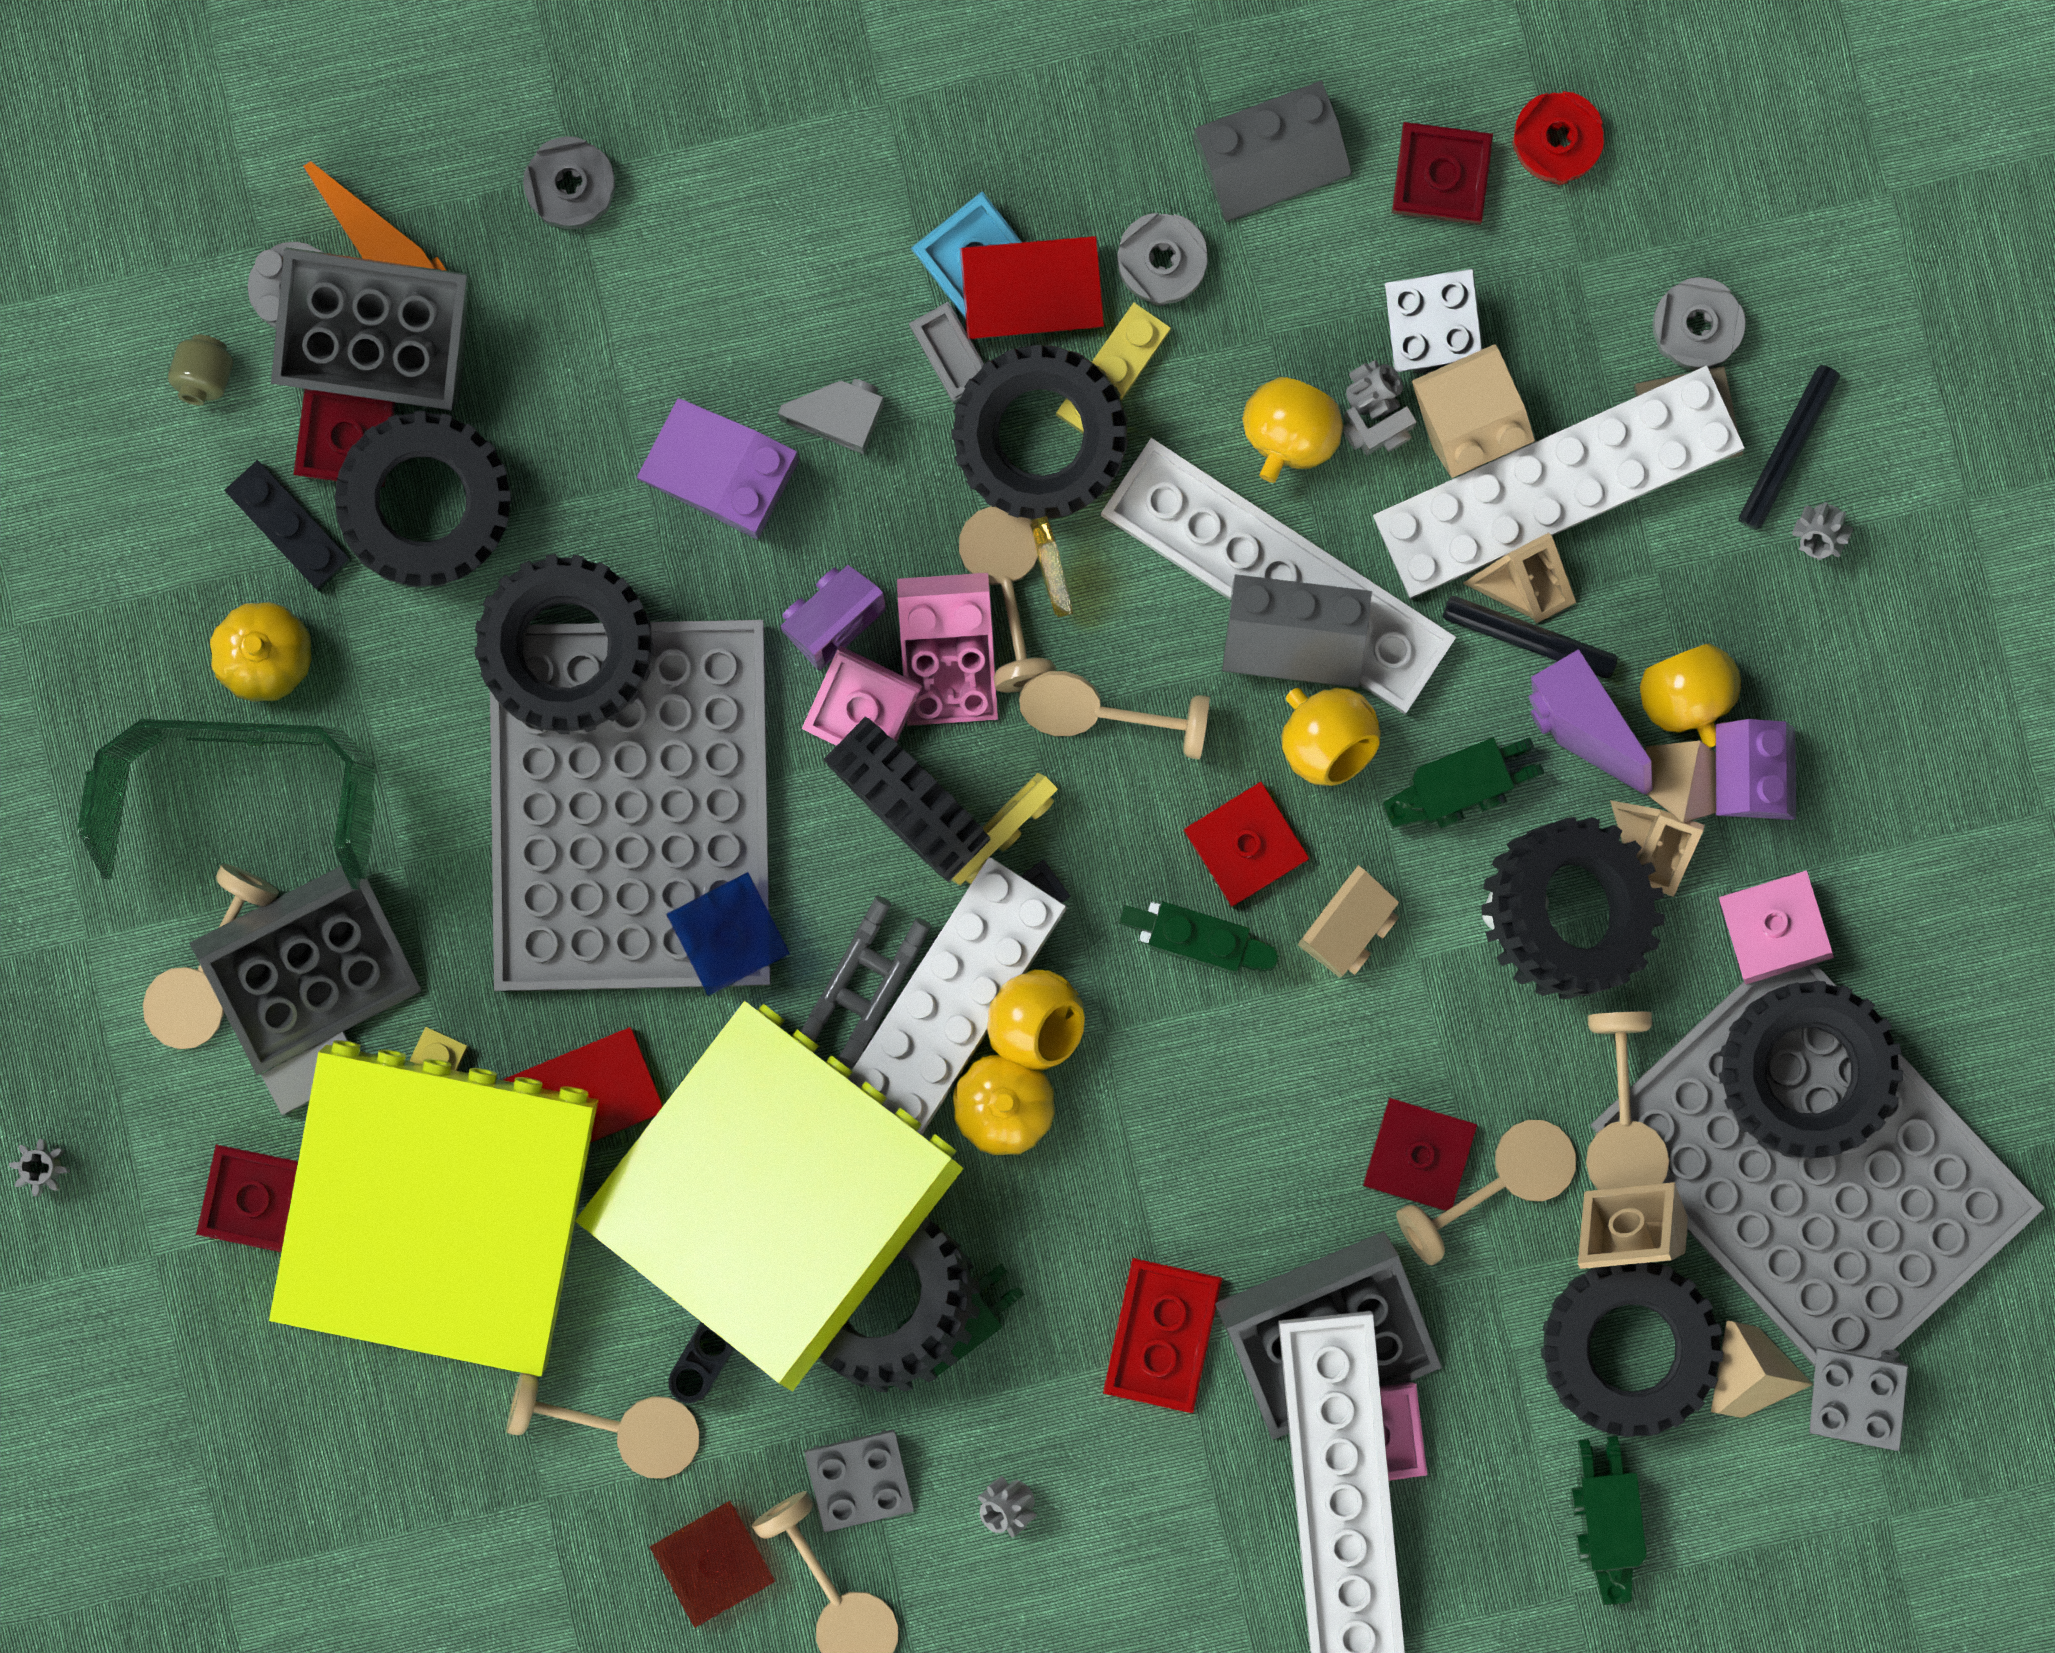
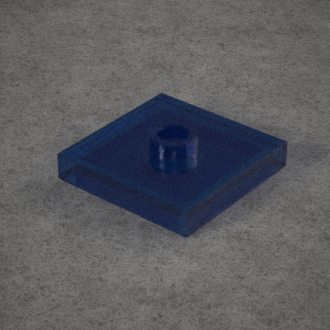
M748 872L666 914L709 997L791 955Z

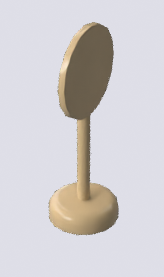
M992 506L977 511L965 522L959 536V554L965 568L971 574L988 573L989 584L1002 585L1016 661L1005 664L995 672L993 676L994 686L999 692H1022L1024 685L1034 676L1049 671H1057L1056 666L1051 660L1027 658L1013 582L1021 580L1033 569L1039 556V535L1034 523L1029 518L1010 516L1007 512Z
M1049 671L1036 675L1024 685L1020 694V712L1026 721L1040 732L1053 736H1073L1087 731L1096 723L1098 717L1184 730V754L1193 759L1200 760L1210 696H1194L1190 701L1187 719L1102 707L1100 695L1093 684L1079 675L1066 671Z
M222 864L217 872L216 880L222 888L235 895L219 927L235 920L245 901L258 906H266L276 899L279 891L268 882L245 870L229 864ZM200 965L197 970L190 967L172 968L158 975L147 988L143 1001L144 1020L151 1034L164 1045L177 1049L196 1048L209 1041L220 1028L224 1014Z
M1614 1012L1588 1015V1026L1595 1034H1615L1620 1121L1611 1123L1596 1133L1588 1147L1586 1167L1589 1178L1597 1190L1662 1184L1667 1176L1669 1165L1666 1145L1655 1130L1642 1122L1631 1121L1627 1033L1648 1031L1652 1026V1012Z
M1526 1120L1513 1125L1501 1137L1495 1151V1168L1499 1176L1497 1179L1432 1221L1422 1209L1415 1205H1406L1397 1211V1220L1407 1241L1424 1262L1433 1266L1443 1258L1445 1253L1444 1242L1438 1230L1504 1187L1513 1195L1526 1201L1543 1202L1558 1196L1570 1185L1576 1170V1153L1570 1138L1558 1126L1545 1120Z
M521 1373L519 1376L506 1429L508 1434H524L529 1426L533 1412L616 1432L617 1445L623 1461L634 1472L647 1478L664 1479L680 1473L692 1462L698 1450L699 1429L694 1415L683 1403L670 1397L651 1396L637 1401L624 1413L619 1422L537 1402L538 1377Z
M806 1491L799 1492L780 1502L761 1515L752 1524L756 1534L764 1539L772 1538L786 1531L830 1600V1603L823 1608L816 1623V1642L821 1653L894 1652L898 1643V1624L893 1610L881 1598L868 1592H848L840 1595L796 1526L799 1521L810 1513L813 1507L812 1499Z

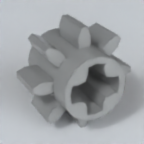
M1374 360L1369 364H1362L1349 373L1354 383L1347 387L1346 395L1351 407H1355L1359 414L1367 415L1370 413L1371 418L1376 419L1381 415L1384 417L1400 407L1395 397L1401 394L1403 385L1400 376L1394 368L1387 364L1379 366L1377 360Z
M1827 502L1816 506L1814 509L1808 505L1805 506L1800 519H1797L1792 531V535L1801 537L1799 550L1804 551L1813 558H1817V560L1826 558L1831 554L1839 557L1844 545L1848 544L1853 532L1852 527L1844 525L1846 512H1841L1837 507L1829 505Z
M45 1139L38 1140L36 1150H31L28 1146L21 1144L18 1146L23 1154L20 1161L9 1163V1167L18 1169L21 1176L14 1185L21 1188L28 1183L33 1184L32 1195L38 1197L41 1196L43 1186L48 1185L54 1191H59L61 1188L56 1180L60 1173L66 1174L70 1172L69 1168L61 1166L58 1159L64 1154L65 1150L57 1148L52 1152H48V1144ZM41 1157L43 1163L49 1164L48 1173H41L38 1181V1173L31 1172L30 1166L31 1163L39 1162Z
M1000 1476L978 1496V1499L983 1503L979 1511L981 1520L989 1530L996 1534L1007 1530L1011 1537H1015L1037 1516L1032 1511L1035 1504L1034 1495L1030 1488L1019 1480L1011 1481L1007 1484L1004 1477Z

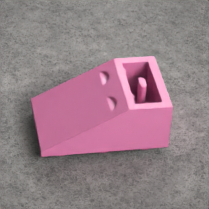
M988 573L897 579L903 676L922 685V689L907 719V726L998 720L996 689L993 680L995 668Z

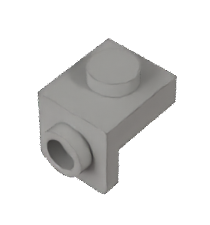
M1406 406L1368 429L1355 407H1352L1344 414L1343 418L1346 424L1343 425V433L1352 448L1356 450L1361 447L1367 457L1384 446L1390 452L1412 438L1409 431L1414 428L1416 420Z

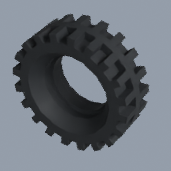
M1047 345L1012 349L981 366V370L972 379H969L964 386L965 390L962 397L956 403L954 413H956L954 429H951V439L954 440L957 455L955 459L957 465L962 468L967 478L966 482L971 489H975L985 499L984 502L1007 512L1010 516L1035 520H1046L1072 514L1088 506L1101 496L1119 473L1124 453L1128 446L1127 412L1124 411L1120 399L1121 395L1117 387H1114L1105 375L1106 373L1099 366H1096L1086 359L1085 356L1077 352ZM1037 389L1054 391L1070 400L1080 414L1084 430L1081 449L1072 463L1059 472L1047 475L1026 473L1012 464L1002 450L999 437L1001 416L1010 402L1024 392Z
M415 411L414 413L400 416L397 414L389 417L388 420L368 429L348 451L344 463L339 470L335 492V508L340 529L348 547L358 557L359 561L383 579L415 588L443 586L466 577L483 564L499 544L506 529L511 502L507 472L492 444L489 441L487 442L469 424L466 425L447 414L442 413V415L425 413V411ZM413 457H432L448 464L459 475L466 492V509L460 523L447 536L432 542H414L398 535L386 523L380 509V489L386 475L398 463Z
M556 554L545 555V560L532 564L530 561L520 564L521 569L510 577L507 575L503 576L498 581L500 586L491 597L487 595L483 603L485 609L481 620H477L475 627L477 633V647H474L475 657L479 662L484 683L495 699L516 719H520L540 731L545 729L556 731L559 734H570L571 731L578 730L589 732L596 730L597 725L607 720L612 722L620 717L619 712L629 703L633 704L639 697L637 693L643 682L648 680L651 655H654L651 624L640 599L636 596L630 585L623 577L620 578L612 572L608 566L601 562L596 564L585 560L584 556L574 554L572 558L558 557ZM558 604L579 605L593 612L602 622L608 638L607 656L599 672L587 682L571 688L553 687L538 680L528 669L523 655L524 634L531 620L544 609Z
M866 716L823 759L829 768L837 774L875 815L947 882H950L991 840L989 835L972 816L911 755L905 752L895 740L890 738Z
M1576 817L1565 818L1527 831V834L1514 838L1506 844L1510 850L1496 856L1492 862V865L1498 869V873L1495 876L1486 878L1483 889L1493 892L1492 902L1481 905L1482 916H1492L1495 928L1485 932L1488 942L1499 940L1504 950L1496 957L1500 964L1504 966L1514 963L1519 969L1514 979L1520 984L1534 981L1537 983L1535 990L1537 994L1546 996L1558 993L1559 999H1570L1581 995L1582 997L1622 985L1631 980L1629 976L1631 973L1641 971L1647 966L1649 962L1643 957L1644 953L1657 950L1660 940L1652 936L1651 933L1654 927L1664 925L1665 914L1655 912L1654 901L1664 898L1662 887L1652 889L1648 878L1650 874L1656 872V869L1652 862L1643 865L1640 863L1636 855L1642 847L1636 841L1626 844L1619 841L1623 830L1615 825L1601 829L1599 828L1600 819L1590 817L1576 821ZM1574 865L1584 868L1595 876L1605 891L1610 907L1609 927L1604 938L1594 947L1585 949L1572 946L1564 941L1551 925L1545 906L1546 887L1552 874L1562 866Z
M1826 981L1796 982L1772 990L1756 1001L1751 1002L1738 1020L1732 1023L1728 1030L1730 1034L1727 1042L1721 1048L1720 1056L1723 1057L1722 1072L1719 1073V1083L1724 1085L1727 1097L1724 1102L1727 1109H1732L1739 1121L1737 1125L1743 1132H1748L1758 1140L1757 1144L1766 1149L1771 1148L1782 1153L1783 1156L1791 1158H1823L1842 1154V1152L1859 1147L1867 1142L1866 1139L1884 1126L1886 1123L1884 1119L1890 1109L1895 1108L1899 1097H1896L1898 1082L1903 1081V1070H1899L1898 1054L1902 1052L1900 1044H1895L1890 1034L1891 1024L1887 1018L1882 1019L1873 1009L1875 1004L1869 999L1863 1000L1851 993L1853 989L1843 985L1840 987L1826 984ZM1798 1028H1818L1833 1035L1845 1048L1851 1063V1081L1844 1097L1832 1108L1817 1114L1800 1113L1786 1107L1773 1094L1767 1079V1060L1774 1044L1787 1032Z
M925 1218L896 1256L912 1263L919 1273L922 1285L920 1302L911 1319L898 1331L883 1337H867L857 1332L848 1319L820 1355L822 1362L852 1383L862 1388L864 1385H868L877 1392L887 1393L889 1386H896L904 1392L913 1389L912 1380L921 1377L928 1383L938 1378L933 1368L941 1361L951 1367L958 1360L951 1350L958 1341L969 1344L973 1335L964 1329L967 1319H978L980 1309L971 1303L972 1294L980 1293L979 1282L970 1276L969 1270L974 1268L971 1259L959 1249L961 1245L932 1221Z
M1651 1262L1590 1268L1591 1270L1581 1276L1575 1277L1568 1283L1569 1286L1563 1293L1555 1298L1551 1305L1553 1306L1548 1320L1544 1321L1542 1330L1544 1331L1543 1348H1541V1359L1545 1361L1547 1375L1545 1376L1549 1385H1552L1557 1393L1561 1404L1586 1425H1590L1603 1432L1626 1437L1661 1434V1431L1683 1424L1685 1422L1684 1419L1695 1410L1699 1411L1705 1404L1703 1400L1711 1388H1715L1719 1379L1716 1378L1719 1362H1723V1351H1720L1719 1335L1722 1334L1720 1324H1717L1711 1311L1713 1307L1708 1298H1704L1695 1288L1697 1285L1689 1278H1684L1676 1273L1673 1268ZM1626 1304L1643 1305L1657 1312L1670 1326L1675 1340V1357L1668 1374L1655 1386L1639 1392L1622 1391L1607 1384L1595 1370L1590 1356L1591 1336L1598 1321L1610 1310Z

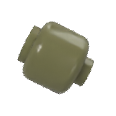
M195 334L192 336V339H186L177 345L168 372V382L179 392V399L192 405L202 406L205 401L217 400L224 395L233 367V358L226 351L227 346L222 341L211 336Z

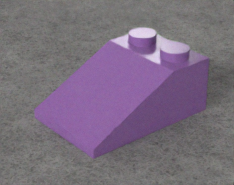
M678 398L636 478L758 540L799 462L797 451L753 429Z
M849 565L841 571L836 567L832 568L817 582L816 586L819 591L807 602L803 598L798 599L782 615L786 620L780 626L782 632L818 671L834 658L840 646L846 648L886 611L883 592Z
M1579 649L1531 677L1533 694L1528 697L1534 709L1530 713L1542 734L1550 732L1557 744L1645 795L1653 790L1650 758Z

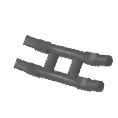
M875 896L851 943L800 1031L815 1043L837 1004L861 1016L838 1057V1061L848 1068L855 1066L869 1043L932 927L926 920L915 918L893 961L870 949L869 946L891 907V902L881 896ZM859 964L883 976L871 1001L846 988Z

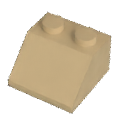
M1496 344L1412 380L1432 448L1451 478L1535 442L1525 406Z
M1358 865L1297 945L1341 978L1347 970L1355 975L1371 955V952L1365 949L1375 933L1383 939L1398 920L1399 916L1392 911L1399 902Z
M1675 1182L1585 1191L1578 1255L1579 1268L1668 1261L1685 1254L1688 1216Z

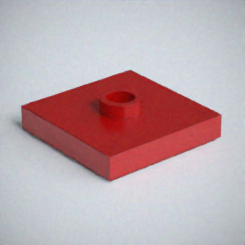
M1262 782L1257 783L1183 829V832L1231 908L1309 860L1306 852Z

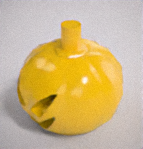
M1278 377L1259 386L1246 402L1242 417L1246 438L1260 454L1267 458L1259 476L1271 483L1276 482L1283 466L1295 469H1311L1330 459L1340 445L1343 431V422L1338 404L1330 396L1309 384L1288 377Z
M272 602L245 603L232 610L225 620L215 628L210 639L212 652L211 667L215 672V677L237 698L251 702L277 701L290 694L307 676L312 660L311 636L304 623L286 606Z
M1710 643L1690 649L1645 669L1640 683L1643 709L1654 724L1670 732L1681 733L1690 729H1697L1702 742L1709 748L1716 746V726L1714 721L1730 712L1738 702L1741 690L1740 673L1735 661L1727 652Z
M1294 688L1287 694L1286 701L1293 707L1294 712L1283 728L1281 735L1282 750L1293 772L1314 785L1334 786L1350 780L1372 760L1380 744L1381 730H1379V722L1373 706L1361 694L1342 688L1323 690L1309 698L1300 688Z
M1032 970L1011 978L1002 985L988 1009L987 1031L992 1049L1005 1060L1022 1065L1029 1070L1040 1072L1062 1063L1074 1052L1084 1032V1008L1081 998L1078 997L1079 993L1064 977L1051 971Z
M990 1055L974 1062L959 1079L954 1089V1120L962 1135L980 1151L992 1155L1021 1154L1033 1148L1051 1128L1055 1115L1054 1089L1042 1071L1029 1070L1022 1065L1005 1060L1000 1055Z

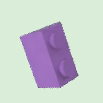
M1756 719L1716 724V816L1796 819L1795 728L1785 721Z

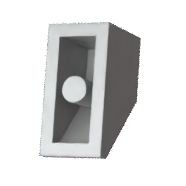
M853 379L852 384L840 380L781 405L778 416L779 420L783 423L864 455L884 407L883 397L877 395L879 389L865 381Z

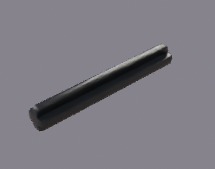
M1820 365L1816 368L1739 515V521L1745 526L1758 530L1766 520L1840 378V374L1834 369L1825 365Z
M1451 596L1448 599L1443 611V618L1447 621L1556 661L1579 649L1594 674L1605 679L1613 675L1617 665L1618 657L1613 653L1457 596Z

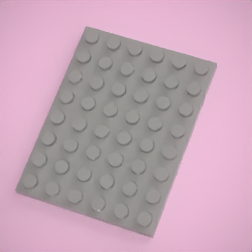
M763 620L650 622L654 655H651L648 680L643 682L637 693L639 697L633 704L629 703L619 712L620 717L612 722L607 720L597 725L596 730L589 732L578 730L571 731L570 734H559L556 731L545 729L540 731L524 721L512 716L495 699L490 691L495 992L771 986ZM602 623L529 625L524 634L523 655L528 669L538 680L553 687L571 688L587 682L599 672L607 656L608 638Z
M1812 964L1747 985L1743 981L1630 1086L1631 1121L1642 1122L1655 1130L1666 1145L1669 1165L1667 1176L1663 1183L1675 1182L1688 1216L1687 1231L1815 1367L1818 1347L1872 1358L1881 1357L1883 1350H1895L2044 1209V1206L1901 1054H1898L1899 1070H1903V1081L1898 1082L1896 1097H1899L1897 1104L1895 1108L1890 1109L1884 1119L1886 1121L1884 1126L1866 1139L1867 1142L1859 1147L1842 1152V1154L1823 1158H1791L1783 1156L1782 1153L1771 1148L1766 1149L1757 1144L1758 1140L1750 1133L1741 1130L1737 1125L1739 1121L1732 1109L1728 1110L1724 1100L1727 1097L1724 1085L1719 1083V1073L1722 1072L1723 1057L1720 1056L1722 1046L1726 1044L1730 1031L1728 1030L1751 1002L1756 1001L1772 990L1796 982L1826 981V984L1836 986L1817 964ZM1798 1028L1787 1032L1774 1044L1767 1060V1079L1773 1094L1786 1107L1800 1113L1817 1114L1832 1108L1844 1097L1851 1081V1063L1845 1048L1833 1035L1818 1028ZM1619 1098L1589 1125L1596 1133L1607 1125L1620 1121Z

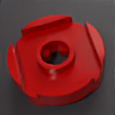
M1566 91L1562 93H1544L1529 101L1520 112L1515 123L1512 146L1521 165L1530 174L1543 181L1563 185L1585 175L1597 162L1604 144L1603 123L1594 105L1581 95ZM1563 126L1569 131L1566 139L1570 144L1566 147L1562 145L1554 147L1549 143L1551 137L1547 130L1552 128L1558 131Z

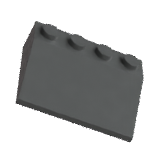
M286 247L284 249L271 384L452 410L459 402L465 358L468 274Z
M355 860L282 895L266 906H261L189 942L256 1075L422 991L365 874Z
M1385 1231L1215 1303L1272 1440L1289 1433L1279 1321L1371 1311L1374 1321L1380 1386L1407 1383L1442 1368L1400 1258Z

